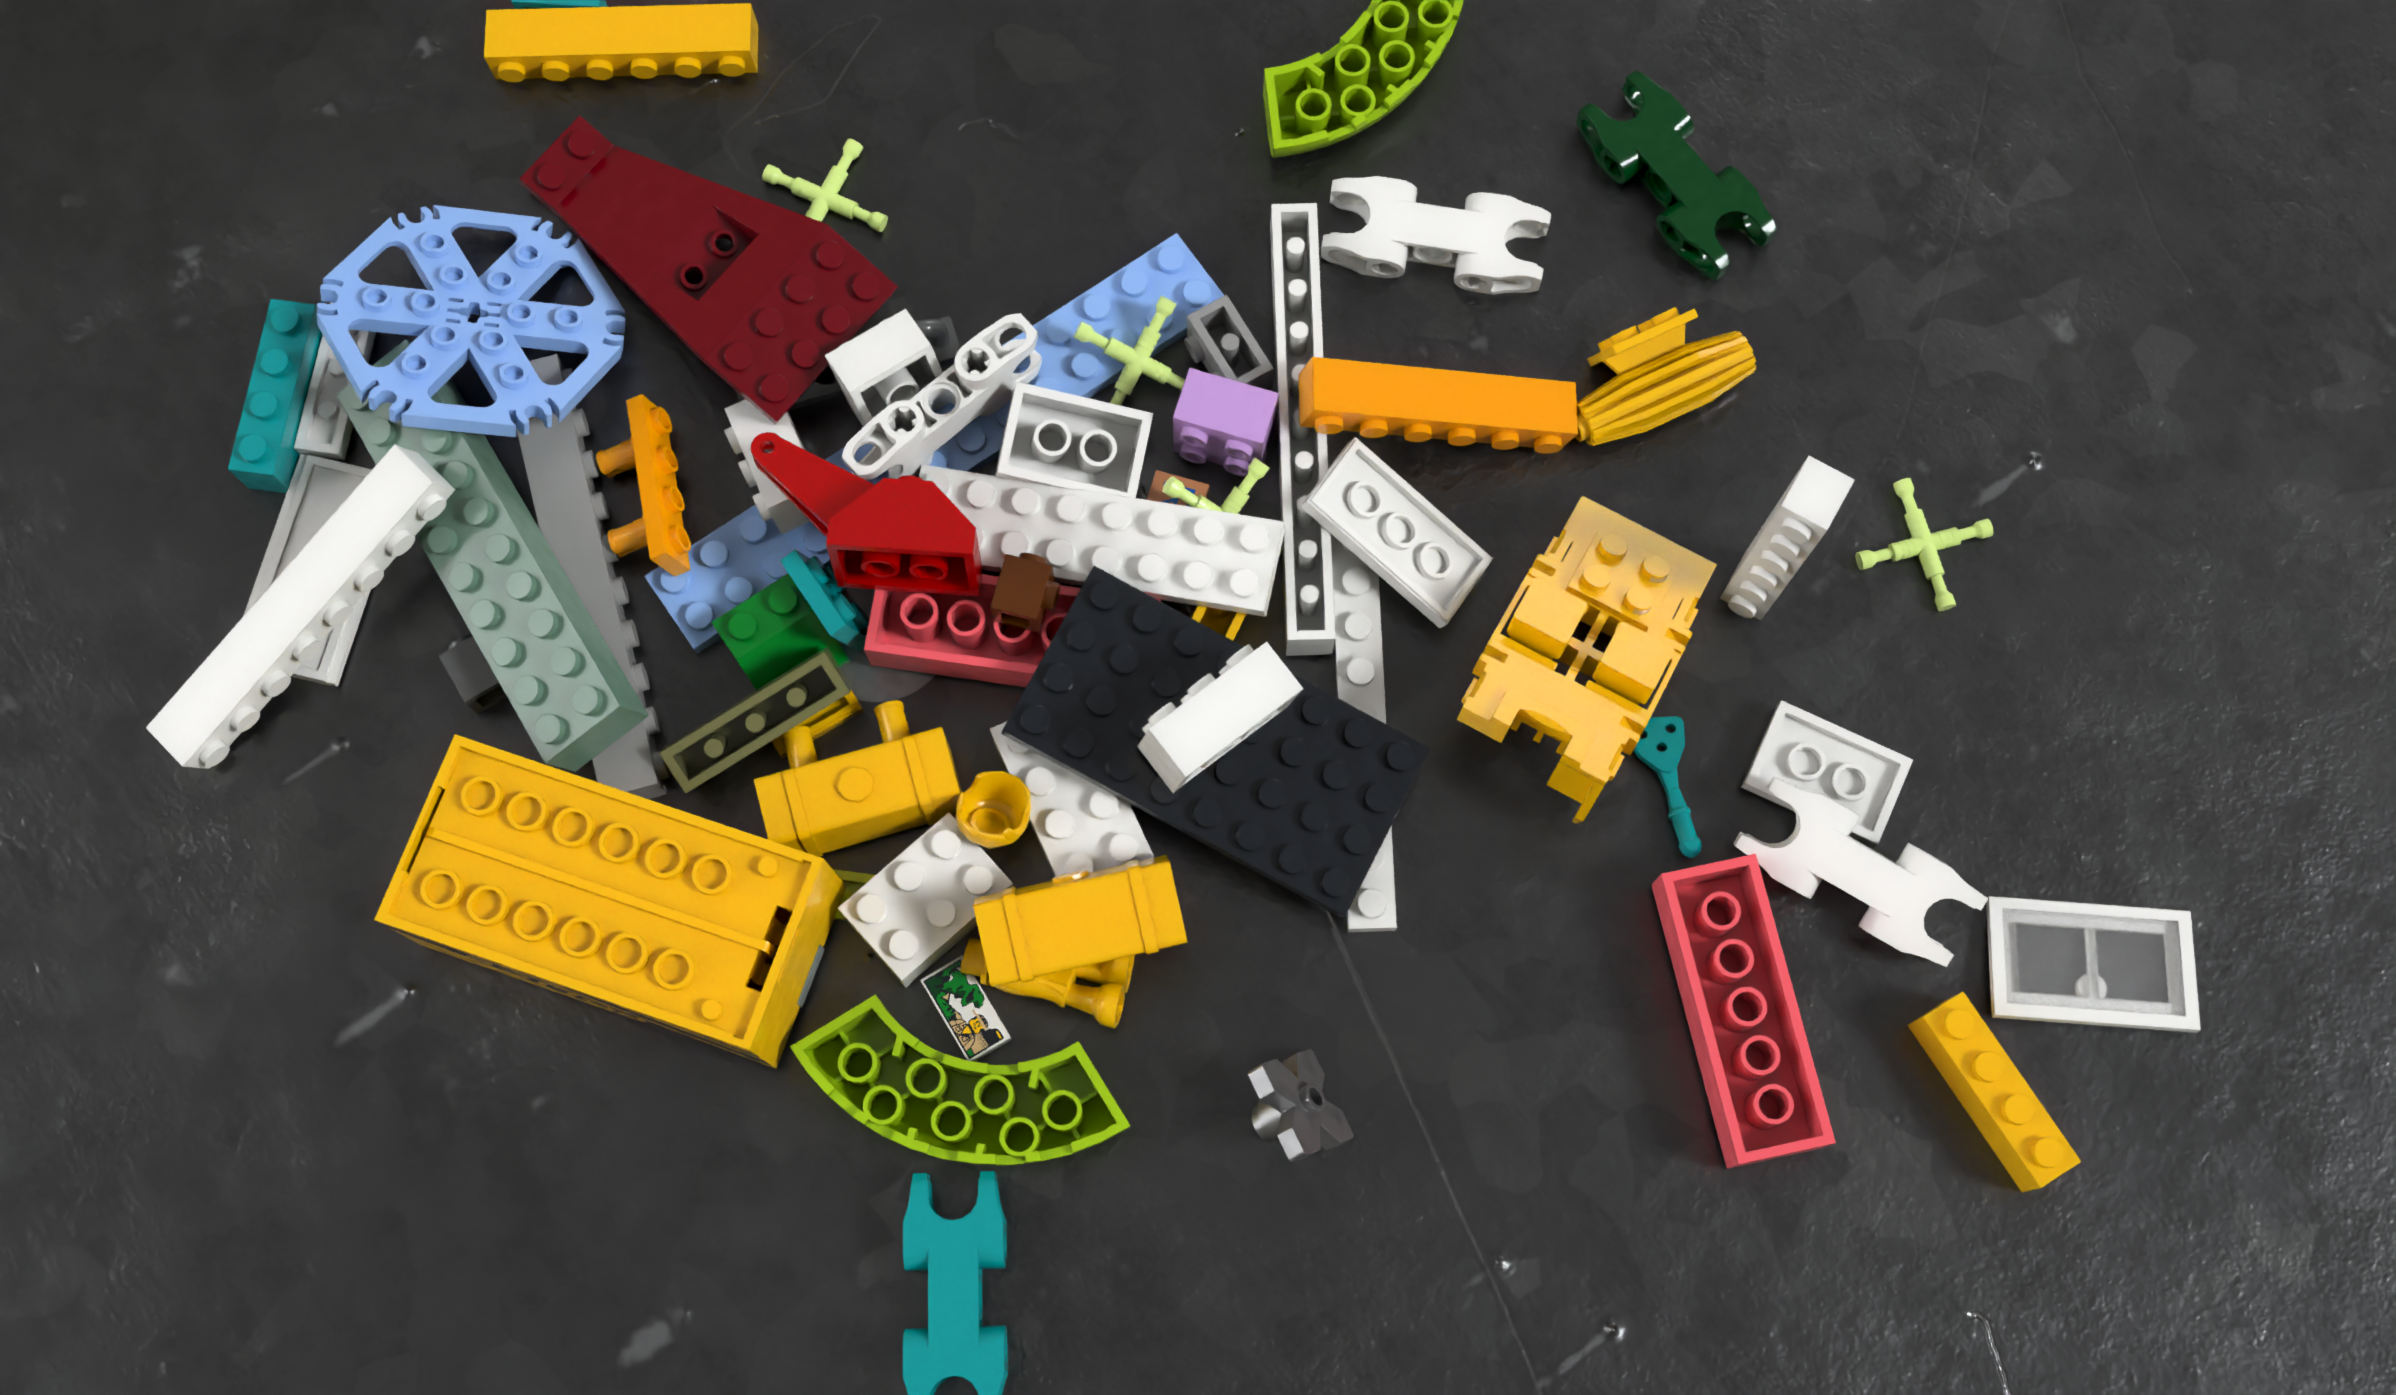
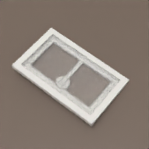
M1987 896L1986 912L1992 1018L2198 1033L2201 1030L2190 911Z

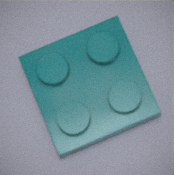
M793 550L781 559L780 562L829 635L858 652L864 650L869 618L856 602L850 604L841 591L846 587L837 586L832 566L825 567L816 556L810 559L797 550Z

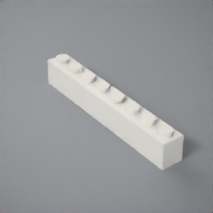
M394 444L149 723L146 729L182 767L210 769L219 764L230 751L229 746L241 732L250 729L259 720L260 711L271 698L279 695L289 686L291 676L301 664L313 658L320 651L323 639L331 630L344 623L353 612V605L361 596L381 582L384 577L383 571L391 562L412 547L415 542V535L428 521L433 520L442 513L446 507V500L455 489L418 452Z

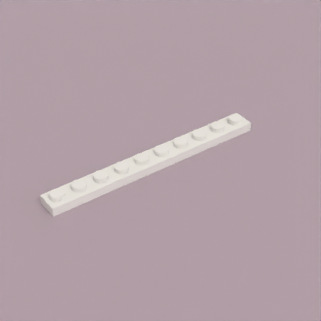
M1331 534L1337 698L1386 724L1379 575ZM1392 825L1347 912V932L1395 931L1397 928Z

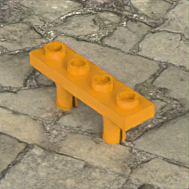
M643 394L626 400L631 431L630 439L606 450L598 451L596 460L600 471L607 475L608 478H613L617 474L636 468L643 515L642 518L634 520L629 524L609 530L607 538L612 551L618 554L619 557H624L631 552L648 547L650 560L675 577L690 571L688 551L691 550V542L684 529L681 511L684 510L685 504L676 481L675 472L678 471V461L671 449L669 433L672 432V423L664 408L657 407Z

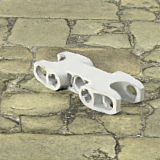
M1382 176L1340 178L1332 181L1330 203L1335 205L1336 208L1357 213L1364 219L1367 225L1355 233L1331 232L1330 234L1323 235L1320 257L1324 260L1349 268L1362 275L1381 278L1400 277L1405 273L1406 261L1455 268L1454 283L1468 291L1492 295L1539 291L1543 268L1536 263L1515 258L1508 252L1505 244L1514 238H1539L1546 236L1551 219V213L1547 210L1522 202L1511 196L1486 192L1468 195L1464 210L1417 203V188L1412 183Z
M1019 313L1006 315L979 332L958 350L954 360L955 363L910 400L895 401L888 405L855 434L844 447L842 454L843 462L851 469L852 474L865 480L874 479L886 470L889 472V478L898 479L906 475L918 476L921 465H930L934 452L978 416L991 415L1011 400L1016 381L1028 384L1037 376L1042 363L1041 355L1034 350L1038 339L1037 330ZM1009 328H1018L1026 335V339H1014L1003 346L999 342L1001 334ZM1026 357L1030 359L1031 362L1026 371L1013 373L1021 361ZM949 402L955 405L952 411L947 414L933 412V409L940 403ZM865 444L874 445L858 463L855 461L854 456L859 447Z
M1773 776L1766 788L1774 793L1776 797L1793 807L1796 813V826L1793 833L1782 842L1766 843L1749 834L1740 832L1733 843L1735 847L1746 855L1756 854L1758 864L1773 879L1809 899L1812 898L1822 879L1869 905L1868 910L1858 925L1860 928L1901 952L1914 954L1947 967L1954 954L1927 935L1924 929L1926 911L1933 903L1941 899H1955L1981 911L1988 898L1967 884L1946 863L1910 843H1907L1897 862L1888 859L1849 836L1860 818L1859 814L1819 791L1793 785Z

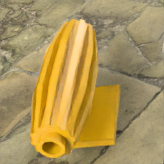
M1677 307L1637 325L1640 333L1635 325L1598 343L1600 352L1587 358L1590 366L1592 367L1603 362L1618 375L1577 402L1578 435L1575 438L1579 442L1586 440L1589 446L1599 445L1644 433L1710 403L1756 370V359L1748 340L1741 332L1733 331L1685 344V323L1697 318L1698 315L1695 308L1680 315Z

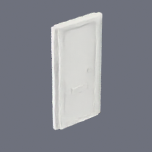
M300 454L244 615L372 469L317 456ZM370 591L365 592L353 605V612L350 617L341 625L334 627L323 639L320 651L310 660L303 662L291 677L338 687Z

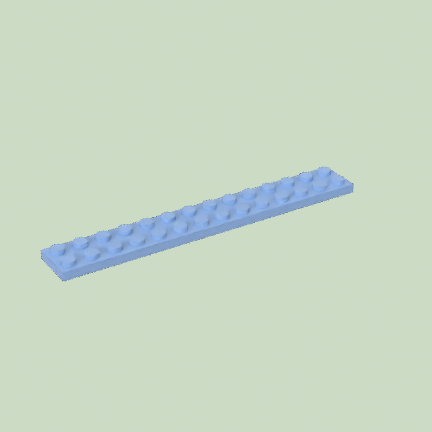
M1176 233L1033 325L1038 332V339L1034 350L1041 355L1042 363L1037 376L1028 384L1091 398L1117 381L1125 364L1104 354V349L1090 342L1083 343L1073 338L1081 321L1092 326L1096 333L1108 339L1113 337L1134 348L1144 327H1149L1156 313V304L1160 296L1173 301L1177 305L1173 313L1166 317L1158 332L1161 336L1150 356L1152 358L1187 335V315L1223 297L1224 294ZM1022 332L1011 340L1026 339V335ZM1026 357L1021 361L1013 373L1026 371L1030 365V359ZM1010 401L997 412L987 416H978L934 452L929 466L976 473L999 457ZM947 403L934 412L937 414H947L952 411L955 405ZM865 444L859 447L854 456L857 463L861 461L874 445ZM844 448L825 459L852 473L851 469L842 460ZM886 470L878 477L867 481L876 484L883 478H889V472ZM755 504L691 545V550L688 551L690 571L674 577L659 566L644 577L698 654L721 639L711 623L712 621L788 574L780 560L793 550L799 551L810 559L816 556L825 567L832 565L826 547L827 538L811 522L781 534L772 518L767 521L763 520Z

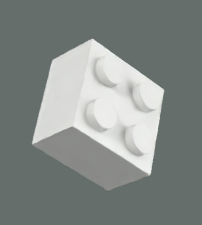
M906 309L890 318L884 319L878 325L843 343L837 349L825 355L851 410L863 427L888 405L895 401L910 400L943 373L930 342ZM949 402L938 404L933 409V412Z

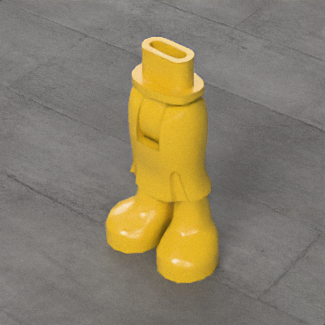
M970 937L964 952L960 972L980 977V984L991 986L981 939ZM1135 955L1035 977L1033 981L1021 983V981L996 986L995 988L1014 995L1046 999L1062 1008L1068 1005L1093 1015L1100 1025L1115 1029L1122 1015L1125 993L1129 989ZM1080 978L1101 984L1102 986H1083L1076 984V980Z

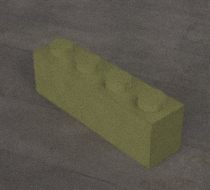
M825 647L667 744L659 754L686 794L849 694L852 685L828 647Z

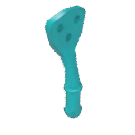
M1678 716L1651 717L1642 733L1646 738L1639 739L1633 751L1641 761L1657 772L1666 793L1669 809L1668 819L1673 823L1679 841L1678 847L1684 856L1695 858L1700 853L1702 844L1701 840L1697 837L1690 817L1691 809L1687 807L1679 789L1677 767L1685 747L1684 721ZM1670 727L1674 732L1669 733L1665 729ZM1662 746L1665 748V751L1660 752L1656 747Z

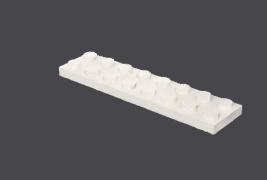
M921 465L919 478L924 481H933L976 527L982 570L1000 573L1006 554L1019 557L1020 553H1031L1044 558L1047 564L1053 566L1055 582L1083 586L1093 566H1096L1156 599L1263 617L1267 615L1285 531L1283 521L1082 489L1072 490L993 475Z

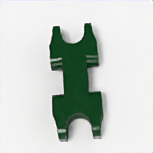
M1635 70L1626 77L1622 91L1626 101L1633 108L1637 117L1629 121H1618L1606 115L1597 105L1588 103L1579 110L1576 123L1582 136L1591 148L1595 160L1615 182L1624 184L1637 175L1666 208L1657 217L1656 222L1661 235L1675 252L1699 269L1705 276L1716 281L1726 274L1730 261L1725 249L1715 237V232L1721 229L1737 230L1745 235L1754 245L1763 247L1773 239L1777 228L1761 201L1758 191L1737 168L1727 166L1715 175L1687 144L1685 140L1694 133V125L1687 111L1675 97L1645 74Z

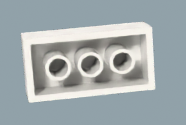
M1007 721L990 728L994 744L1007 773L1019 777L1030 790L1031 814L1029 822L1054 877L1082 870H1088V872L1123 865L1127 861L1136 859L1141 861L1154 858L1130 803L1002 735V730Z

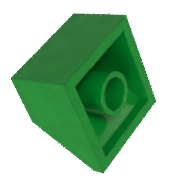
M789 574L781 577L711 622L756 690L825 647H828L840 667L850 661L837 639L829 635Z

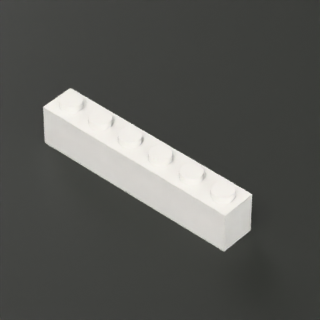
M1808 456L1744 553L1720 599L1727 602L1729 608L1736 614L1745 618L1755 617L1762 620L1828 530L1855 479Z

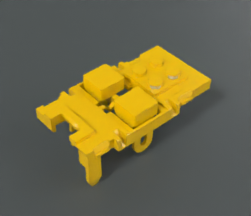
M1581 496L1559 538L1554 536L1544 555H1537L1483 653L1480 655L1472 672L1480 678L1478 680L1474 677L1461 700L1463 707L1457 720L1502 743L1509 728L1517 731L1521 722L1538 730L1533 741L1540 743L1544 734L1559 741L1560 744L1556 753L1562 755L1546 785L1581 803L1572 822L1575 824L1584 822L1607 781L1614 779L1625 757L1621 755V752L1630 756L1636 747L1693 634L1689 628L1699 611L1695 606L1717 564ZM1524 592H1526L1507 627L1506 633L1510 636L1508 638L1502 635L1501 633L1504 630L1511 615L1513 614L1515 608L1517 607L1519 601L1521 600ZM1580 621L1592 627L1584 642L1572 637ZM1600 631L1612 637L1604 653L1592 647ZM1553 658L1559 659V661L1570 666L1566 676L1555 671L1558 663L1552 661ZM1666 666H1668V668H1667V670H1666V672H1665V674H1664V676H1663V678H1662V680H1661V682H1660V684H1659V686H1658V688H1657V690H1656V692H1655V694H1654V696H1653V698H1652L1650 704L1648 705L1647 709H1644V708L1638 706L1639 703H1640V704H1646V703H1647V701L1649 700L1650 696L1652 695L1654 689L1656 688V686H1657V684H1658V682H1659V680H1660V678H1661V676H1662V674H1663V672H1664ZM1580 671L1590 677L1592 676L1596 682L1588 680L1586 685L1583 686L1574 680Z

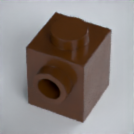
M1020 553L1019 557L1006 554L990 606L993 620L1040 633L1046 610L1054 611L1060 593V583L1055 582L1053 566L1047 564L1044 558L1035 554Z

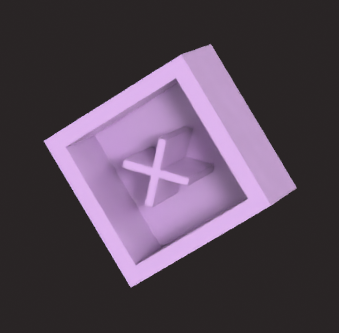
M1189 368L1173 415L1174 451L1178 452L1187 461L1197 464H1203L1206 461L1223 465L1226 471L1234 475L1246 476L1248 474V466L1254 457L1265 464L1277 425L1279 393Z

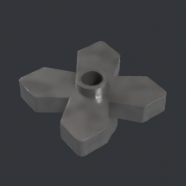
M1311 1049L1290 1056L1283 1060V1064L1278 1059H1274L1248 1071V1076L1260 1099L1257 1107L1252 1111L1253 1126L1257 1134L1265 1142L1281 1143L1290 1162L1293 1163L1321 1150V1147L1325 1150L1334 1148L1354 1137L1343 1111L1325 1099L1322 1092L1325 1074Z

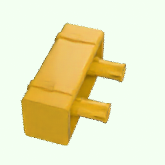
M899 700L884 702L874 708L883 743L820 761L817 758L810 727L799 726L788 730L781 737L785 744L790 769L754 779L768 840L821 857L823 853L926 824L929 826L934 825L948 812L953 817L956 816V806L962 790L942 726L911 735L904 713L903 702Z
M1167 855L1138 861V859L1131 860L1123 865L1088 872V870L1071 872L1052 878V881L1017 889L1011 887L1003 889V892L977 897L973 903L991 987L1021 981V983L1029 982L1039 976L1145 952L1146 954L1159 952L1158 949L1188 943L1172 869Z

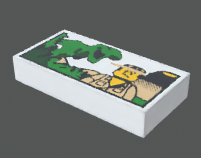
M961 955L920 981L966 1059L976 1062L1012 1039L975 976L960 972L963 959Z

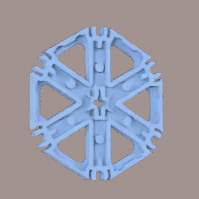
M433 205V213L426 206L421 207V222L412 223L408 221L404 213H399L398 228L393 224L391 217L388 218L323 278V284L320 286L321 301L332 302V304L317 303V324L362 404L368 397L369 409L375 411L382 403H392L389 407V419L394 423L401 420L404 427L516 437L517 428L521 434L528 435V418L537 417L543 421L546 428L552 427L553 412L560 423L622 358L624 336L618 334H625V310L579 238L573 245L572 233L566 232L559 239H552L553 223L546 221L541 224V217ZM459 227H472L474 229L498 232L506 231L512 233L517 240L478 278L452 236V232ZM396 246L405 252L427 290L370 284L362 281L359 278V274L386 248ZM571 266L577 271L594 298L590 305L582 307L528 301L560 268ZM470 314L479 315L477 323L468 322ZM349 330L418 337L389 365L374 367L365 361ZM521 347L588 354V357L563 383L549 385L540 380ZM470 360L495 403L488 407H474L437 403L431 397Z

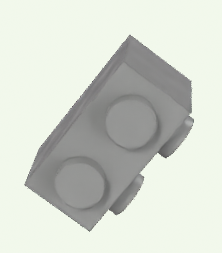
M1227 294L1187 315V338L1184 339V343L1195 363L1202 361L1210 374L1266 390L1272 389L1274 368Z

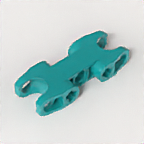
M980 1171L976 1205L968 1215L956 1220L943 1219L935 1210L930 1175L928 1173H913L910 1197L903 1220V1263L905 1271H928V1327L904 1329L903 1380L908 1395H934L942 1382L956 1376L963 1377L971 1382L978 1395L1003 1394L1008 1376L1006 1325L983 1326L982 1269L1006 1268L1007 1221L1001 1206L997 1173L995 1171Z

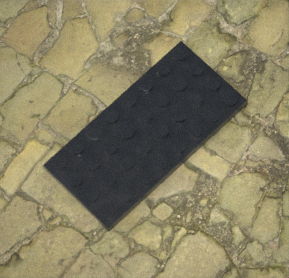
M1093 566L1001 734L1340 918L1345 917L1430 748L1293 674L1303 687V690L1285 710L1172 793L1138 748L1139 743L1145 736L1142 728L1149 723L1148 719L1166 704L1172 702L1176 708L1182 705L1180 700L1188 694L1187 690L1207 674L1211 673L1215 679L1221 676L1219 671L1227 665L1226 661L1242 649L1243 646L1104 570Z

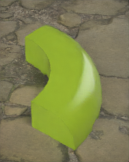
M1372 0L1367 10H1364L1355 24L1340 37V42L1322 55L1318 52L1305 59L1283 66L1264 68L1263 99L1272 158L1302 154L1330 146L1356 135L1380 121L1397 108L1422 83L1440 58L1453 34L1464 0Z
M875 994L790 1046L812 1079L853 1118L885 1138L911 1150L941 1159L983 1165H1014L1041 1162L1070 1155L1100 1144L1131 1127L1079 1041L1059 1052L1030 1061L1018 1062V1064L989 1065L988 1063L968 1061L941 1053L914 1037L891 1016Z

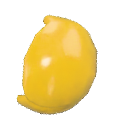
M984 771L977 774L969 789L964 793L961 792L958 798L956 821L959 830L971 842L988 849L1014 843L1023 834L1030 820V790L1019 777L1005 771Z

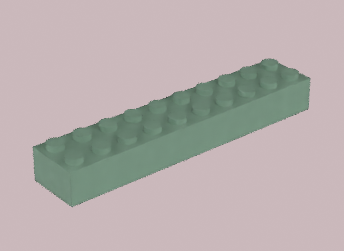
M405 339L373 366L385 367L389 365L412 342ZM451 378L431 397L437 403L467 406ZM351 383L340 391L337 397L376 465L395 444L418 452L455 489L446 500V507L442 513L433 520L428 521L416 536L544 763L576 772L649 716L485 435L404 427L401 420L395 423L390 421L389 407L392 403H382L375 411L369 409L368 397L362 404Z

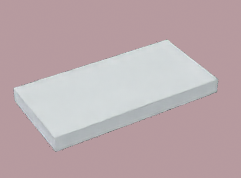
M1356 437L1347 443L1300 506L1438 628H1442L1449 623L1493 559Z

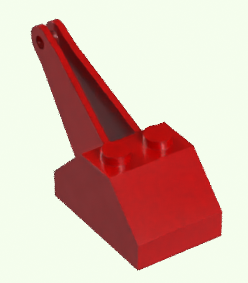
M761 433L753 439L751 453L757 468L827 538L826 547L838 587L980 596L983 570L976 527L933 481H924L919 477L906 475L898 479L883 478L878 483L873 484L792 444L775 433Z

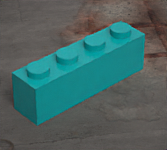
M278 299L270 300L228 470L249 489L287 493L300 457V454L294 449L322 338V332L317 324L316 304Z

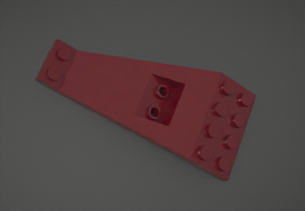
M580 115L519 178L520 184L553 211L710 369L775 425L829 366L825 355L837 349L843 343L852 340L898 288L895 283L828 224L617 147ZM720 238H726L732 243V249L726 252L720 251L716 247L715 242ZM689 271H697L702 276V281L696 285L690 284L686 281L685 274Z

